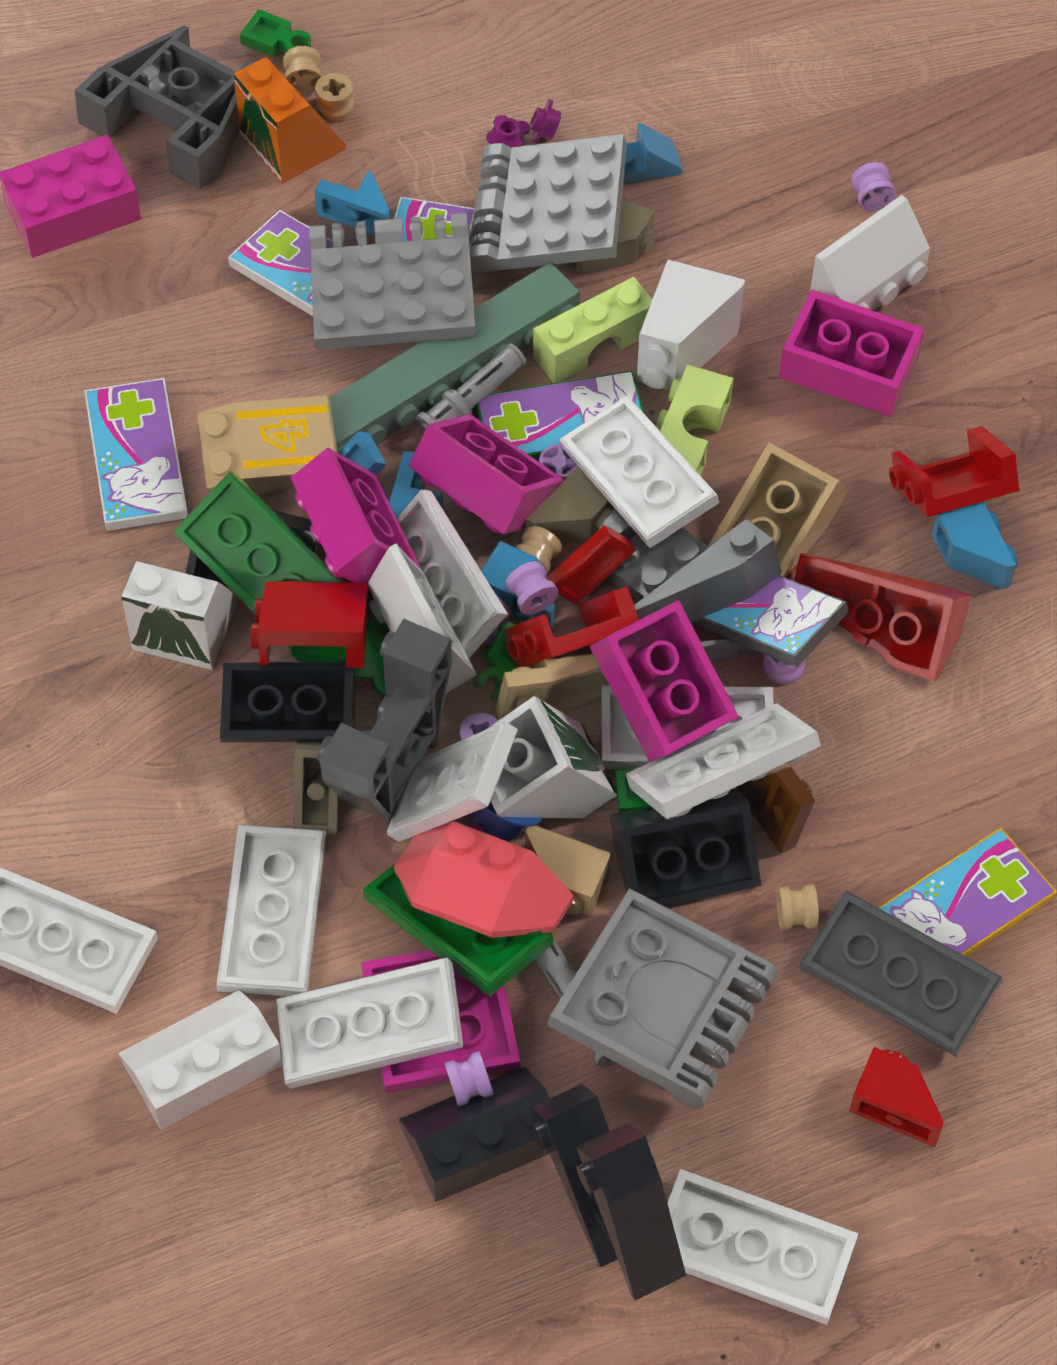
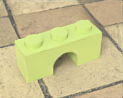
M632 277L533 328V358L553 383L561 382L587 368L590 353L603 340L611 337L620 349L639 341L640 331L653 299L635 277Z
M687 364L682 378H675L672 383L668 401L672 403L669 410H661L656 428L701 476L706 465L708 441L694 437L688 431L704 428L719 432L731 402L734 378Z

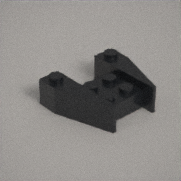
M583 1084L533 1106L532 1110L537 1121L536 1124L532 1125L534 1137L542 1151L548 1150L598 1265L603 1267L618 1259L631 1296L635 1301L687 1276L662 1180L646 1136L629 1122L610 1131L598 1097Z

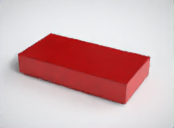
M603 525L546 579L555 584L560 596L577 605L629 558L636 549L631 540L607 525Z

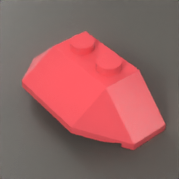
M454 821L415 835L394 865L395 873L400 879L412 907L492 938L525 935L539 930L541 933L554 932L574 900V895L533 851Z

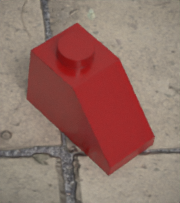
M873 1047L853 1094L849 1112L935 1147L944 1121L917 1064L909 1062L906 1056L895 1050L887 1049L883 1051Z

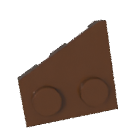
M791 766L769 773L761 779L747 781L738 785L736 788L749 802L750 811L779 852L783 853L794 848L815 802L809 785L804 780H800Z

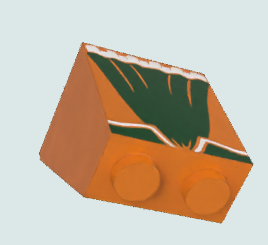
M267 57L233 74L240 135L282 184L346 149V144Z

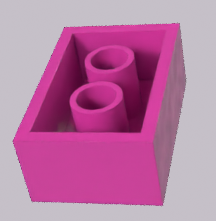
M108 134L0 172V184L4 202L32 258L141 220L137 190Z
M811 289L782 349L779 378L892 417L919 358L925 328Z
M471 414L428 424L408 466L420 475V479L425 484L441 489L452 497L451 500L457 507L466 511H472L484 520L483 523L488 529L500 534H507L525 528L526 518L564 481L560 476Z
M328 447L290 477L297 490L295 499L302 510L308 514L312 522L310 531L314 538L323 546L327 554L325 563L337 578L341 579L344 577L353 583H368L386 551L394 544H397L421 569L375 474Z
M679 600L590 645L649 762L667 756L739 717Z

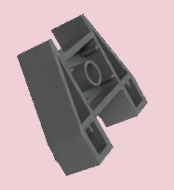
M184 25L99 67L74 90L78 123L101 136L108 134L109 138H111L138 111L145 113L176 130L167 140L169 173L201 189L224 167L240 131L233 75L236 71L191 48L189 27ZM249 60L241 69L253 64L254 62Z
M614 509L603 525H607L631 540L636 551L588 595L592 596L607 583L616 590L627 586L639 620L679 600L690 623L752 597L780 575L782 570L774 539L747 519L709 548L683 527L652 548H649L619 512Z
M404 618L396 632L390 631L381 645L380 655L383 656L386 696L378 708V720L373 729H366L362 732L341 723L333 737L328 735L323 740L317 755V760L320 761L322 780L346 804L389 823L394 815V806L428 748L434 750L437 745L452 663L451 638Z

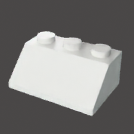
M903 195L899 196L817 254L814 261L811 289L873 311L882 304L888 305L898 293L909 284L915 285L920 282L928 271L927 263L930 247L908 200Z
M397 544L389 547L368 582V588L374 598L369 602V606L377 620L381 624L386 622L392 632H396L404 618L451 638L452 663L446 693L475 677L477 673L424 572Z
M240 990L118 1053L119 1058L160 1130L283 1066L279 1042L258 1007Z

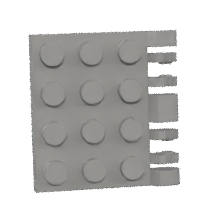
M624 134L513 148L503 143L485 146L481 158L480 176H482V180L479 181L472 232L475 233V236H472L470 245L471 270L475 272H490L544 266L549 262L552 264L616 258L627 151Z
M467 213L451 214L453 238H446L444 214L435 215L434 230L437 239L422 240L423 226L420 217H411L412 241L404 242L402 218L374 220L376 244L368 245L366 221L357 222L355 228L358 246L343 247L345 237L341 223L332 224L333 248H328L326 225L309 226L315 350L476 337Z
M629 888L552 1011L547 1026L668 1090L679 1103L698 1110L703 1108L711 1093V1088L718 1081L717 1072L711 1066L715 1067V1069H721L727 1065L730 1060L729 1054L735 1051L748 1028L747 1022L752 1021L756 1014L754 1006L748 1001L752 1002V1004H758V1002L763 1001L767 994L766 991L770 989L778 972L773 964ZM692 1051H693V1053L695 1054V1056L697 1057V1059L694 1058V1057H692V1056H690V1054H691Z

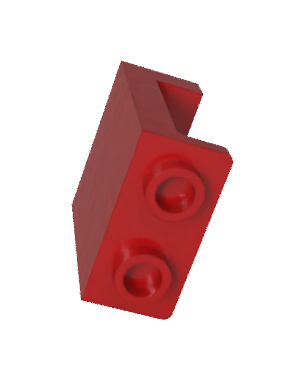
M983 426L967 430L969 453L918 467L900 450L892 452L893 467L889 468V478L895 491H899L912 506H916L926 517H930L1020 491L1016 453Z
M265 581L263 598L255 599V623L251 625V649H259L260 665H269L271 646L346 647V668H364L369 622L368 583Z
M628 587L611 591L578 604L586 626L584 629L560 637H554L545 614L506 628V646L509 655L516 661L518 668L527 667L596 643L637 622L639 618Z

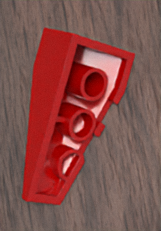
M800 553L794 581L846 601L848 613L838 625L854 636L853 639L872 648L885 658V662L895 669L933 681L938 680L962 635L971 599V594L932 582L806 553Z

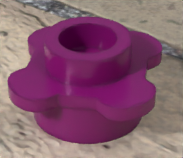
M548 99L544 109L537 107L530 121V129L535 130L532 139L533 143L537 144L540 137L550 141L558 129L561 112L552 108L553 100Z
M499 115L494 118L493 130L487 133L486 140L489 144L503 143L511 148L523 146V137L529 133L530 126L526 121L517 122L515 119L508 118L505 115Z

